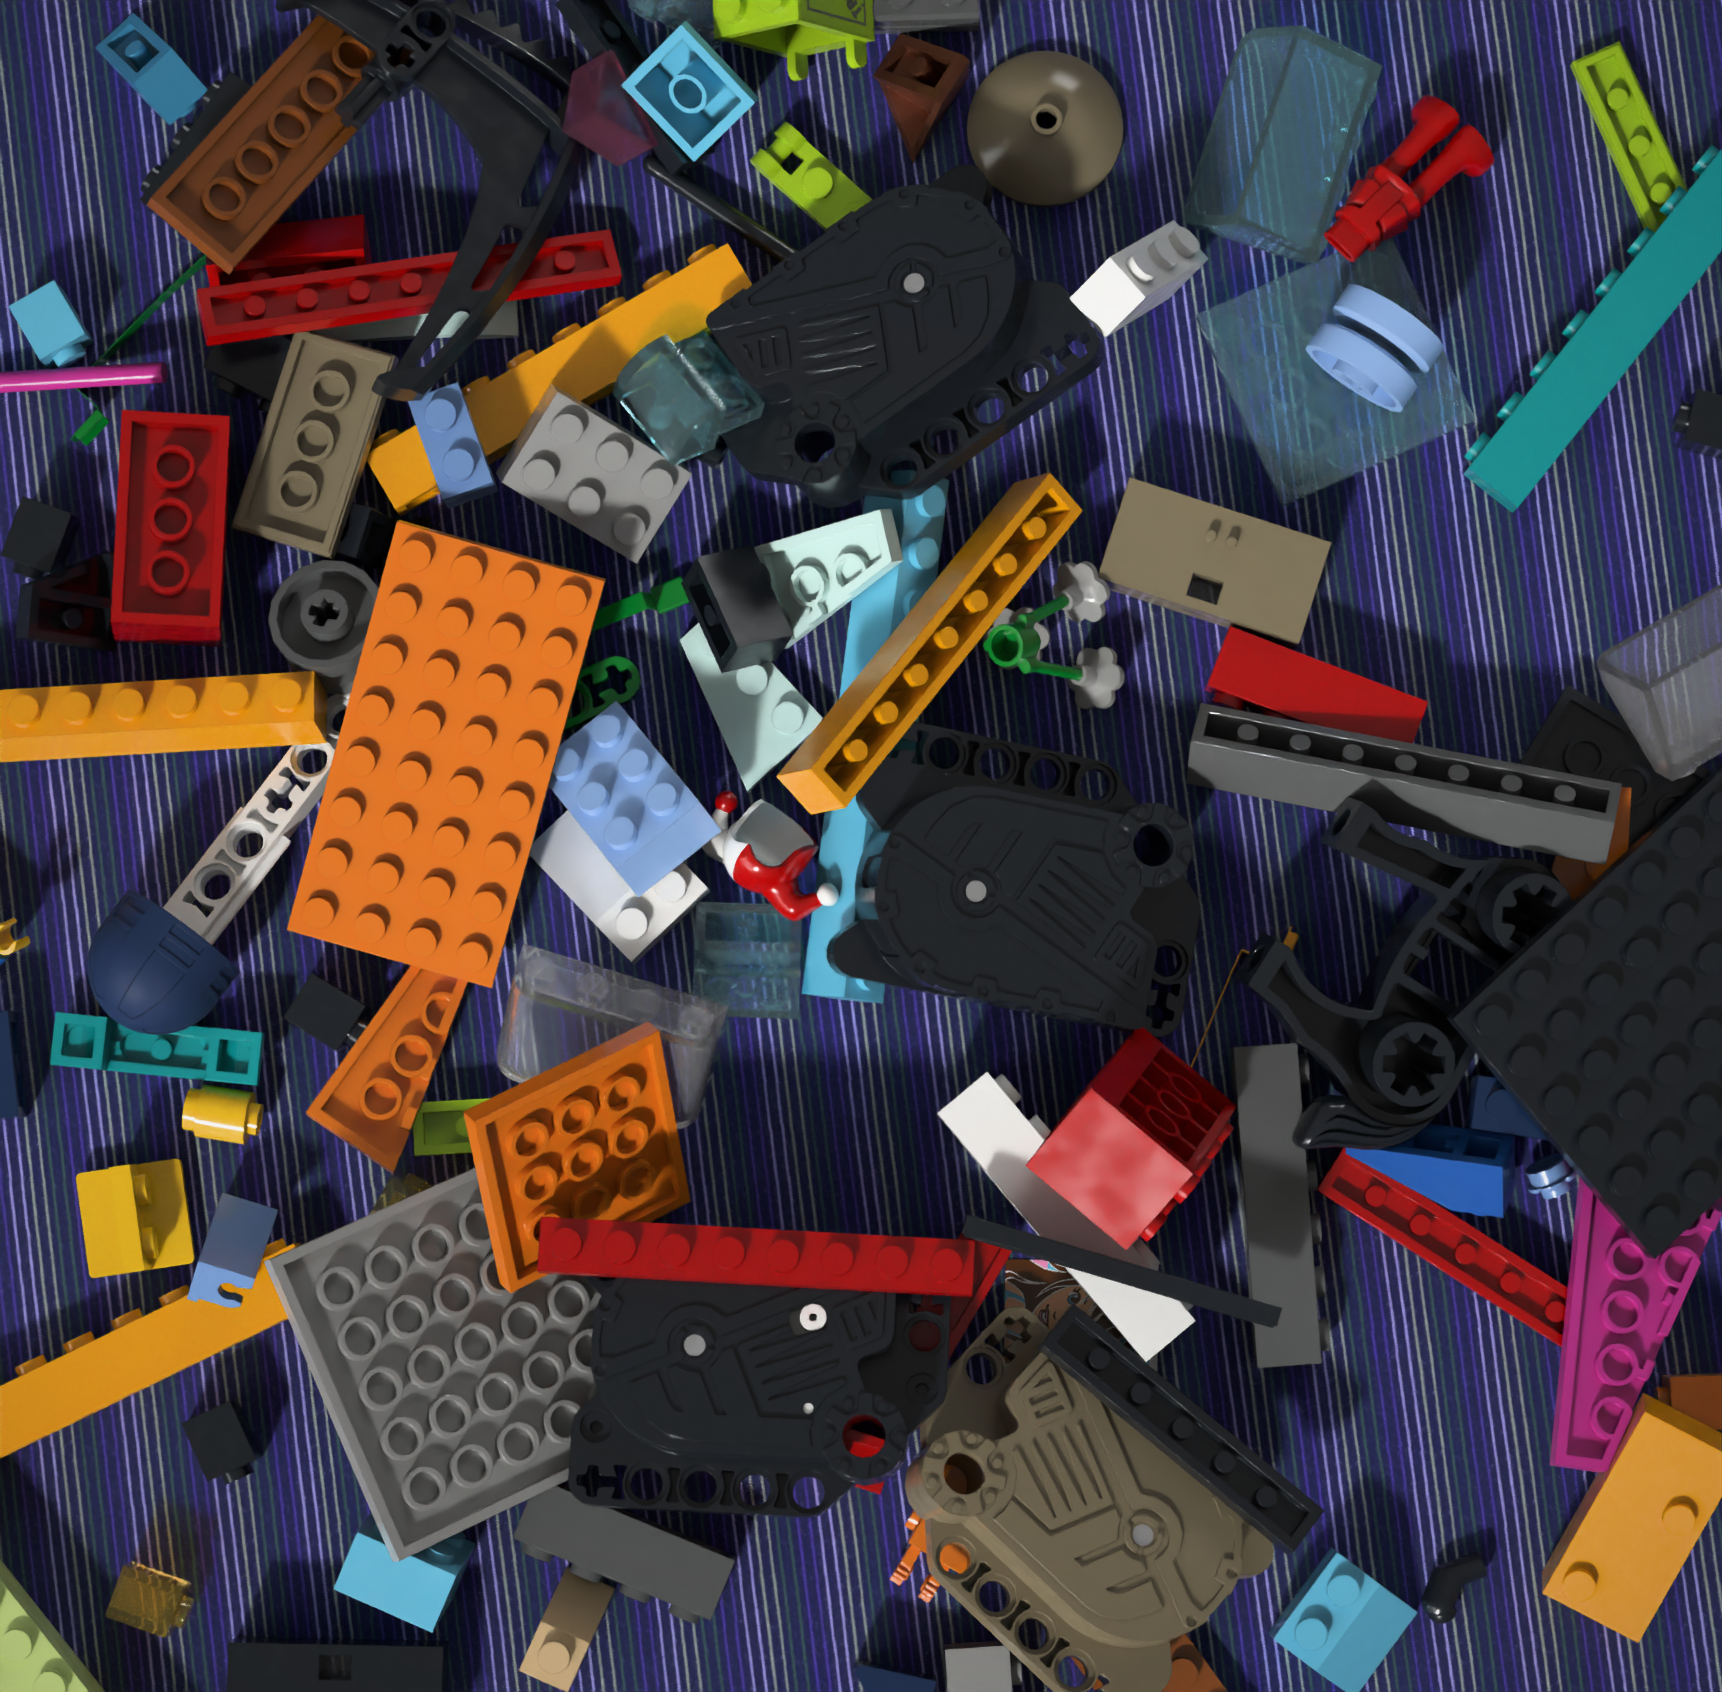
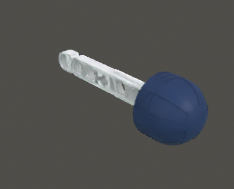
M350 693L346 695L335 694L327 700V743L291 746L244 808L240 807L163 908L145 896L128 889L103 921L89 949L88 977L96 1000L103 1010L116 1022L133 1031L152 1035L170 1034L184 1030L205 1017L238 976V969L212 945L290 845L291 841L289 838L322 797L340 732L335 731L332 727L333 719L339 711L347 708ZM313 750L326 752L327 763L321 771L314 774H307L301 771V761L308 752ZM292 774L302 785L307 787L305 791H302L297 784L294 786L291 783L289 777ZM277 796L281 799L288 797L292 802V806L287 811L283 808L276 810L272 805V801ZM249 833L262 835L263 846L256 855L241 857L237 854V844L244 835ZM217 875L230 877L231 888L224 897L217 900L206 898L204 893L205 886L212 877ZM196 899L207 911L211 912L208 917L197 906L192 905Z

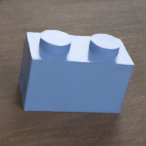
M458 382L428 392L420 401H408L441 497L446 506L450 509L497 492V485L464 393Z

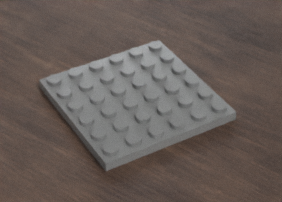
M475 1167L264 1261L393 1562L401 1561L568 1480L571 1429L574 1416L583 1405L599 1393L591 1371L589 1357H592V1318L601 1295L590 1285L587 1278L581 1275L548 1274L513 1293H510L500 1284Z

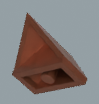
M900 33L873 77L882 88L910 159L914 163L969 78L970 60L960 53Z

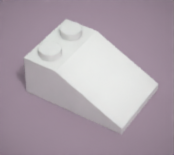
M568 810L532 844L530 856L633 964H636L710 893L707 886L682 862L640 897H637Z

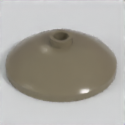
M1035 51L1007 60L984 79L970 105L967 120V140L976 167L984 173L990 185L996 191L1024 205L1055 207L1083 198L1106 179L1120 153L1123 139V118L1119 101L1112 87L1094 67L1069 54L1055 51ZM1049 113L1054 116L1056 124L1050 129H1043L1038 126L1036 122L1037 117L1040 114Z

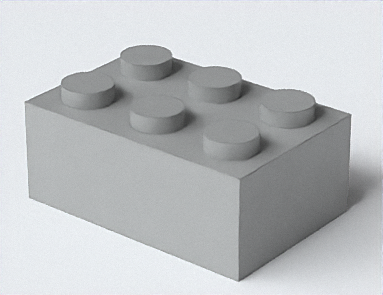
M552 383L496 472L503 484L636 564L692 476L691 471L685 464Z

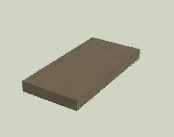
M313 331L294 333L232 523L233 529L333 560L335 559L386 401V397L374 393L371 388L380 374L396 369L399 359L395 355Z

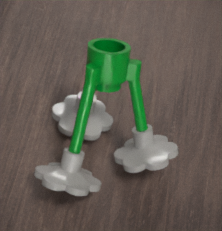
M1083 561L1077 565L1073 562H1066L1057 569L1058 581L1053 585L1055 599L1035 610L1031 607H1022L1017 611L1005 608L994 621V627L986 633L983 647L988 651L990 658L1004 669L1010 670L1019 666L1020 670L1025 674L1038 672L1067 678L1069 687L1075 691V702L1080 708L1088 710L1096 706L1106 709L1114 703L1115 691L1123 685L1125 678L1123 669L1116 665L1117 654L1113 649L1108 647H1101L1097 650L1093 648L1082 649L1077 656L1074 667L1041 661L1042 649L1049 645L1051 634L1046 626L1039 623L1040 620L1062 609L1067 617L1074 622H1081L1084 619L1096 622L1104 617L1106 612L1104 603L1110 597L1108 584L1098 578L1097 569L1091 562Z

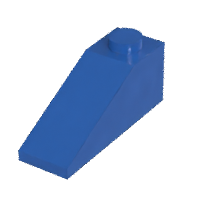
M1429 1123L1412 1138L1394 1146L1376 1150L1346 1148L1347 1155L1452 1211L1472 1213L1477 1216L1504 1218L1515 1188V1135Z

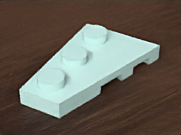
M879 509L754 547L760 562L767 567L770 573L771 587L780 606L787 611L791 620L793 636L784 649L791 647L903 561L892 509Z
M698 623L680 639V642L745 788L749 792L799 747L823 718L772 662L721 673Z

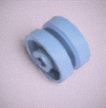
M1348 284L1332 308L1339 324L1322 323L1308 343L1306 351L1323 370L1358 395L1390 411L1401 412L1418 388L1411 372L1428 373L1444 349V346L1440 339L1426 325L1405 309L1370 289L1360 285Z

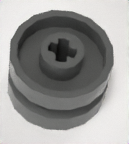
M321 560L299 568L285 579L271 601L268 623L274 643L294 672L315 671L327 694L346 695L351 693L379 589L364 570L345 561Z

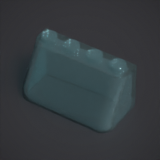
M1303 25L1256 28L1248 32L1240 41L1235 51L1186 200L1184 215L1187 223L1205 232L1300 263H1319L1321 253L1328 244L1324 233L1330 228L1337 204L1344 195L1345 180L1353 155L1361 143V131L1369 106L1377 94V82L1382 65Z

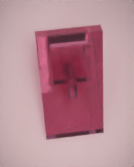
M612 49L572 72L562 131L614 165L621 166L658 146V142L640 105L621 86L627 80V77Z

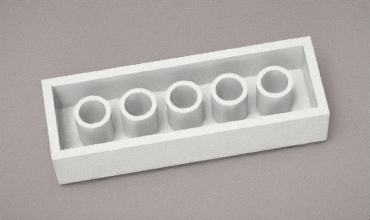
M986 1072L937 1113L939 1118L1038 1236L1152 1270L1160 1264V1261L1141 1239L1137 1238L1126 1251L1025 1166L1051 1131L1037 1115H1034L1029 1120L1026 1119L1015 1105L1022 1099L1021 1095L1003 1074L993 1079ZM1065 1267L1127 1343L1145 1362L1150 1360L1196 1321L1188 1312L1194 1306L1192 1304Z

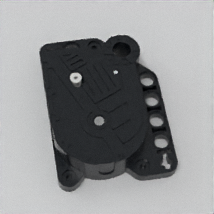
M585 1276L590 1285L601 1295L592 1318V1357H589L591 1371L599 1393L578 1410L572 1422L568 1474L569 1489L578 1501L591 1507L793 1518L820 1516L856 1484L862 1486L880 1484L894 1476L905 1462L909 1447L908 1437L938 1411L944 1403L947 1393L951 1296L932 1295V1308L943 1306V1315L940 1316L928 1311L909 1313L911 1304L921 1307L922 1294ZM927 1321L938 1327L941 1339L936 1348L923 1352L912 1346L909 1335L914 1325ZM869 1421L876 1423L883 1429L886 1435L884 1446L881 1450L871 1457L864 1458L850 1453L845 1447V1438L849 1429L858 1422ZM595 1466L599 1467V1474L602 1477L618 1478L616 1467H627L622 1481L625 1499H614L617 1492L615 1487L598 1488L597 1496L590 1497L588 1496V1489L579 1485V1478L588 1476L590 1467ZM644 1469L658 1472L663 1482L659 1495L650 1500L639 1499L632 1490L633 1478ZM697 1472L709 1473L716 1480L717 1489L715 1495L707 1502H694L686 1494L687 1480ZM757 1474L768 1480L771 1491L764 1503L752 1506L746 1504L741 1499L739 1489L746 1477ZM811 1477L822 1483L825 1494L818 1506L807 1509L795 1502L793 1491L798 1481Z

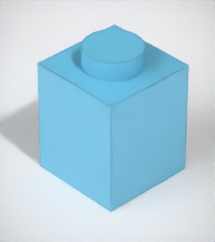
M55 280L8 306L39 360L49 369L55 365L58 368H65L76 363L86 355L84 348L94 343L64 290Z

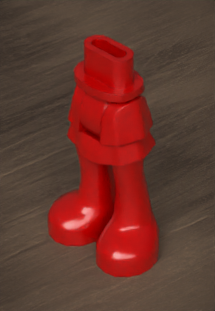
M1425 95L1419 99L1411 110V119L1414 127L1383 162L1368 169L1364 180H1357L1345 205L1336 211L1335 218L1337 221L1324 233V237L1348 261L1355 262L1366 250L1373 252L1379 247L1381 242L1407 230L1408 223L1420 217V210L1439 189L1460 172L1471 177H1479L1494 165L1495 158L1482 135L1473 126L1467 124L1451 138L1450 142L1409 185L1401 179L1436 143L1446 139L1459 125V114L1448 103L1430 95Z

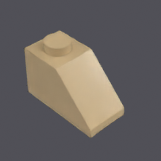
M567 1566L542 1617L519 1671L568 1692L574 1683L615 1588L601 1581L596 1583L570 1572V1567Z

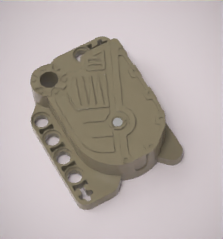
M1014 1306L1007 1308L993 1318L948 1368L945 1401L939 1410L920 1426L921 1452L914 1457L906 1472L905 1490L908 1502L916 1514L925 1520L926 1554L929 1572L939 1584L1053 1692H1087L1094 1686L1097 1679L1102 1682L1103 1686L1097 1688L1095 1692H1161L1168 1684L1172 1675L1170 1641L1205 1623L1208 1620L1207 1617L1216 1610L1226 1596L1232 1593L1238 1579L1251 1578L1265 1571L1273 1560L1274 1550L1272 1542L1038 1350L1037 1347L1050 1332V1329L1035 1314L1023 1307ZM1004 1321L1009 1325L1017 1321L1024 1326L1020 1335L1025 1340V1343L1017 1339L1000 1353L993 1346L1008 1332L1007 1327L1003 1324ZM986 1338L989 1340L991 1345L985 1343ZM982 1356L992 1364L993 1378L989 1383L978 1384L970 1379L966 1370L970 1357ZM1003 1357H1006L1010 1360L1008 1364L1006 1363ZM945 1464L953 1465L963 1472L967 1481L966 1494H959L947 1485L943 1474ZM956 1545L963 1549L967 1556V1567L963 1573L955 1575L944 1570L940 1563V1552L943 1547ZM987 1582L999 1584L1006 1593V1605L999 1612L985 1609L980 1602V1589ZM1028 1619L1036 1620L1045 1629L1046 1638L1040 1649H1029L1020 1641L1018 1633L1023 1621ZM1065 1657H1074L1084 1666L1085 1678L1078 1687H1069L1059 1678L1058 1666Z

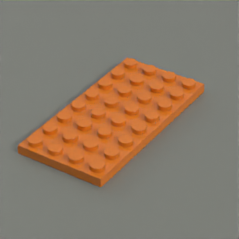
M402 520L397 521L287 930L492 988L606 579Z

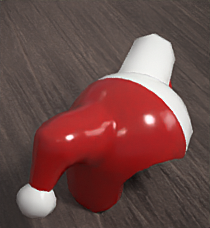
M726 790L718 793L715 798L716 809L711 817L721 829V832L703 845L702 848L709 857L725 864L729 875L738 885L751 892L763 895L782 916L791 921H799L823 905L833 906L837 902L839 892L830 883L822 884L818 891L814 893L803 894L799 890L798 877L818 850V844L805 829L784 812L762 799L753 803L742 817L729 828V814L737 808L738 799L731 791Z

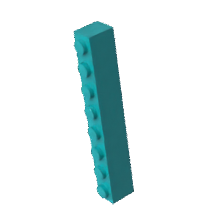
M1711 144L1692 168L1699 175V178L1688 192L1681 186L1677 187L1659 210L1667 216L1655 233L1646 226L1627 250L1634 257V260L1623 273L1613 268L1594 292L1602 298L1590 315L1583 309H1580L1561 333L1569 339L1557 356L1550 350L1546 352L1529 374L1537 381L1525 397L1515 391L1496 415L1504 421L1503 425L1492 438L1483 432L1464 457L1472 464L1463 475L1513 513L1520 506L1722 251V149L1718 150Z

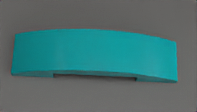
M56 1012L50 1065L259 1086L265 1033L190 1026L175 1033L152 1035L128 1029L110 1017Z

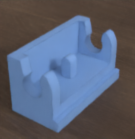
M222 1193L196 1266L187 1299L195 1302L201 1299L229 1308L240 1307L243 1296L236 1292L232 1293L224 1290L221 1284L230 1283L239 1288L252 1289L278 1210Z

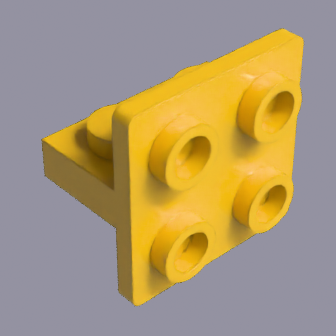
M180 1159L143 1164H127L77 1174L76 1184L90 1277L99 1278L191 1264L195 1261L183 1165Z

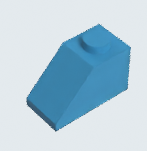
M134 13L95 47L143 100L169 125L173 124L178 118L189 114L196 107L198 100L208 90L176 52Z

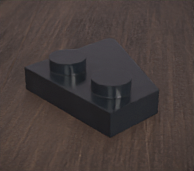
M114 550L101 552L21 585L15 639L99 652H115L116 642L111 626Z

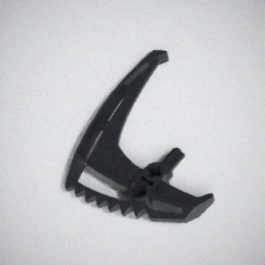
M277 0L275 6L277 11L286 12L306 7L335 24L375 53L361 68L362 80L335 108V112L342 117L340 122L344 126L349 128L352 125L355 129L359 130L385 101L395 102L397 99L408 94L416 86L435 101L454 121L482 164L476 203L463 242L446 281L396 369L380 374L371 388L374 393L386 398L399 401H420L459 360L512 294L539 253L560 214L580 164L589 126L591 75H572L567 56L546 59L544 39L523 42L519 24L515 23L505 27H498L493 10L489 9L473 14L467 0H455L450 4H447L445 0ZM418 28H427L430 31H432L436 37H427L424 34H422L418 30ZM457 28L507 54L539 74L561 91L564 97L557 113L555 114L545 103L505 70L453 33L454 29ZM545 141L559 155V158L538 206L520 207L518 205L519 197ZM513 227L524 230L525 233L490 290H472L471 286L491 253L503 228ZM460 311L467 312L469 317L424 367H416V364L451 317Z

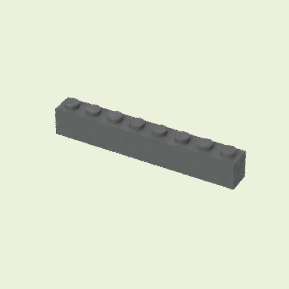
M1204 703L1200 704L1190 742L1186 784L1338 813L1346 798L1350 797L1376 810L1387 823L1606 865L1622 787L1621 783Z

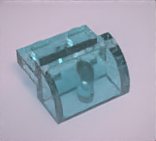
M705 331L673 343L667 334L652 341L625 365L617 377L612 394L671 466L715 449L720 434L761 418L765 406L762 399L744 381L737 369Z
M696 902L692 1016L799 1019L802 919L799 921L788 920L771 904Z

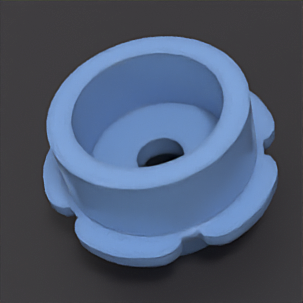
M1560 1153L1551 1154L1533 1162L1527 1167L1526 1174L1531 1183L1527 1186V1189L1532 1194L1541 1192L1544 1199L1556 1198L1572 1188L1571 1180L1577 1173Z

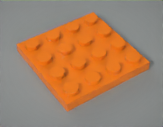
M648 1021L463 1111L499 1282L510 1293L548 1275L538 1273L537 1271L541 1217L651 1222L691 1202L660 1031Z

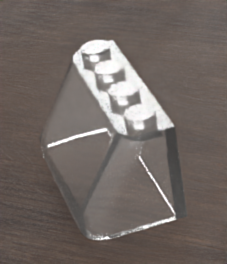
M1722 584L1609 648L1598 657L1596 662L1604 687L1654 771L1671 781L1691 775L1698 766L1722 753Z
M523 944L515 967L498 1040L497 1064L507 1078L523 1083L648 1021L660 1031L677 1129H681L692 1124L700 1113L723 1042L729 1006Z

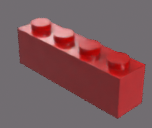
M1232 626L1228 628L1204 689L1214 694L1212 702L1221 707L1242 711L1243 707L1247 706L1264 713L1263 715L1412 744L1428 704L1427 701Z

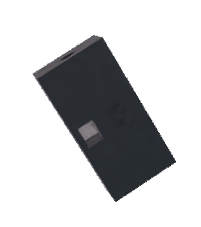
M237 1636L228 1642L227 1692H448L449 1640Z

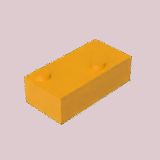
M1642 1393L1632 1411V1418L1608 1471L1597 1473L1542 1571L1543 1594L1637 1643L1641 1640L1722 1498V1433L1645 1393Z

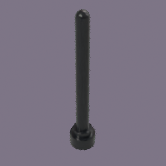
M649 154L643 159L642 167L647 174L778 262L783 261L798 250L682 171L671 175L656 154Z

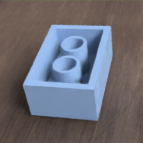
M617 701L560 745L549 787L637 897H640L721 832V829L699 800Z

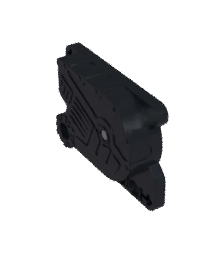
M969 164L956 166L930 185H907L883 192L882 196L870 201L855 212L851 211L827 228V232L801 251L797 250L774 266L772 268L773 271L748 289H742L708 314L706 324L715 336V339L688 359L684 367V378L688 387L738 462L753 478L767 482L796 485L813 503L827 508L844 507L859 500L863 495L901 500L913 499L1093 373L1101 365L1104 358V345L1101 338L1083 312L1069 299L1071 296L1063 286L1054 282L1031 280L1029 270L1020 252L990 212L993 189L984 173L976 166ZM1077 339L1082 344H1085V349L1088 352L1081 358H1078L1074 353L1071 354L1072 349L1069 346ZM1053 354L1065 369L1060 375L1053 363L1048 359ZM711 366L716 370V377L726 389L719 395L705 380V375L702 371L706 367ZM1033 368L1047 370L1048 380L1041 390L1027 392L1022 389L1021 380L1028 370ZM989 399L1002 400L1004 402V412L997 421L983 423L978 420V410L985 401ZM738 402L748 404L749 415L743 424L736 427L725 425L724 414L732 404ZM953 429L960 433V444L954 452L943 455L935 452L934 442L941 432ZM833 449L826 459L818 462L826 451ZM906 460L915 462L917 473L910 483L899 486L892 483L891 472L897 463Z
M914 722L900 741L917 742V732L922 733L923 736L918 743L916 752L909 750L893 751L891 757L886 756L856 794L857 805L874 829V832L863 850L856 872L855 904L858 919L837 932L830 939L826 949L830 967L837 974L848 978L1127 1033H1132L1134 1030L1143 1027L1154 1037H1164L1171 1034L1179 1026L1182 1018L1200 918L1199 900L1183 875L1188 869L1193 855V835L1186 820L1175 809L1161 803L1137 804L1117 772L1105 762ZM938 738L949 740L955 748V760L946 769L936 767L929 757L931 744ZM988 749L998 750L1005 758L1006 769L998 779L986 777L980 768L981 756ZM915 753L917 764L912 763V759ZM1040 759L1049 761L1056 771L1055 782L1047 790L1037 788L1030 777L1033 764ZM1089 770L1099 772L1106 782L1105 792L1097 800L1088 799L1081 790V779ZM1139 830L1147 836L1150 852L1144 863L1136 857L1133 846L1134 838ZM1162 946L1171 948L1177 957L1175 970L1166 977L1159 975L1154 970L1157 949ZM1151 983L1156 985H1172L1171 993L1160 992L1158 1007L1166 1011L1165 1020L1156 1021L1153 1028L1152 1018L1146 1016L1147 1006L1155 1005L1158 990H1150Z

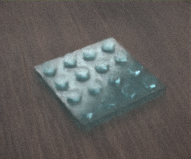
M1393 238L1381 242L1379 247L1373 252L1366 250L1355 262L1348 261L1339 252H1336L1205 310L1196 316V320L1282 507L1475 421V417L1444 350H1442L1428 373L1411 372L1418 388L1401 412L1390 411L1358 395L1323 370L1306 351L1308 343L1322 323L1339 324L1332 308L1348 284L1360 285L1391 300L1411 313L1437 336Z

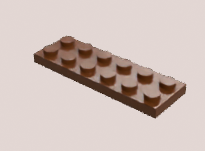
M317 15L154 193L147 206L230 275L359 131L352 125L349 128L344 126L340 122L342 117L335 112V108L362 80L361 68L375 53L335 24Z

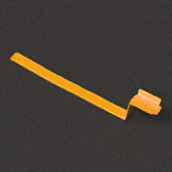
M1291 926L1283 943L1293 951L1299 937L1298 934L1291 932ZM1242 949V950L1240 951V953H1239V955H1238V957H1237V959H1236V961H1235V964H1234V966H1233V968H1232V970H1231V973H1230V975H1229V977H1228V980H1227V982H1226V984H1225V987H1224V989H1223V991H1222V994H1221V996H1220V998H1219V1001H1218V1003H1217V1005H1216V1008H1215V1010H1214V1012H1213V1015H1212V1017H1211V1019H1210V1022H1209V1024H1208V1026H1207V1029H1206V1031H1205V1033H1204V1036H1203V1038H1202V1040H1201V1043H1200V1045H1199V1047H1198V1050H1197V1052H1196V1055H1195V1057H1194V1059H1193V1062H1192V1064H1191V1066H1190L1191 1068H1193V1065H1194V1063H1195V1061H1196V1058H1197V1056H1198V1054H1199V1051H1200V1049H1201V1046H1202V1044H1203V1042H1204V1039H1205V1037H1206V1035H1207V1032H1208V1030H1209V1028H1210V1025H1211V1023H1212V1021H1213V1018H1214V1016H1215V1014H1216V1011H1217V1009H1218V1007H1219V1004H1220V1002H1221V1000H1222V997H1223V995H1224V993H1225V990H1226V988H1227V986H1228V983H1229V981H1230V979H1231V976H1232V974H1233V972H1234V969H1235V967H1236V965H1237V963H1238V961H1239V958H1240L1242 952H1244V953H1246V954H1249V952L1246 951V950H1244V949Z

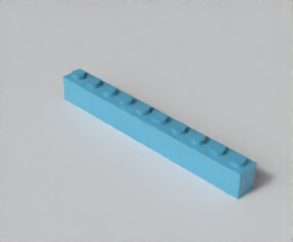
M913 470L892 471L891 481L898 486L906 485L915 478L917 472ZM947 479L940 480L913 499L901 500L865 495L863 514L879 509H892L903 561L852 599L839 698L937 579L949 480ZM899 740L887 756L891 757L893 751L897 750L915 752L916 742L910 743ZM856 795L846 808L824 813L815 892L818 891L822 884L830 883L837 888L839 898L833 906L823 905L812 912L802 994L838 1000L883 1004L884 984L839 975L830 967L827 960L826 949L830 939L837 932L858 919L855 904L856 872L863 850L874 832V829L857 805Z

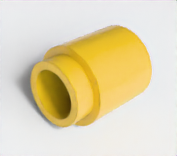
M204 1084L201 1089L189 1088L183 1107L182 1128L194 1131L195 1137L247 1144L250 1135H259L264 1107L263 1104L256 1103L254 1092Z

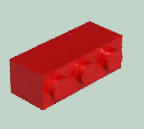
M364 214L277 223L230 275L206 256V270L210 287L372 264Z

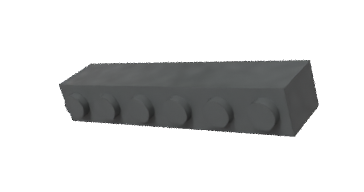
M1297 1043L1233 1047L1230 1049L1234 1104L1237 1105L1235 1109L1248 1295L1250 1299L1282 1308L1278 1324L1274 1328L1251 1322L1254 1366L1264 1368L1321 1364V1352L1330 1351L1328 1321L1327 1319L1318 1320L1317 1298L1326 1297L1323 1266H1314L1313 1245L1322 1244L1319 1213H1310L1309 1192L1318 1190L1317 1168L1315 1159L1306 1160L1305 1149L1297 1147L1292 1141L1294 1129L1307 1108L1302 1107L1301 1086L1309 1085L1307 1053L1298 1054Z

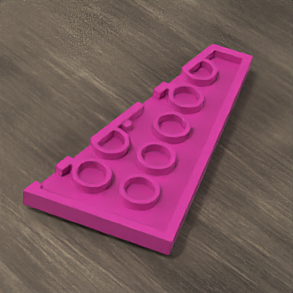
M1579 1177L1549 1465L1598 1473L1608 1471L1632 1418V1410L1644 1383L1648 1381L1656 1364L1654 1360L1665 1337H1668L1699 1268L1700 1258L1712 1231L1716 1230L1722 1216V1196L1660 1255L1653 1259L1646 1257Z

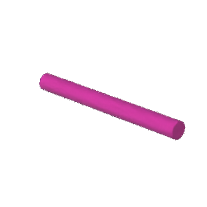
M165 362L0 372V393L166 383L167 367Z

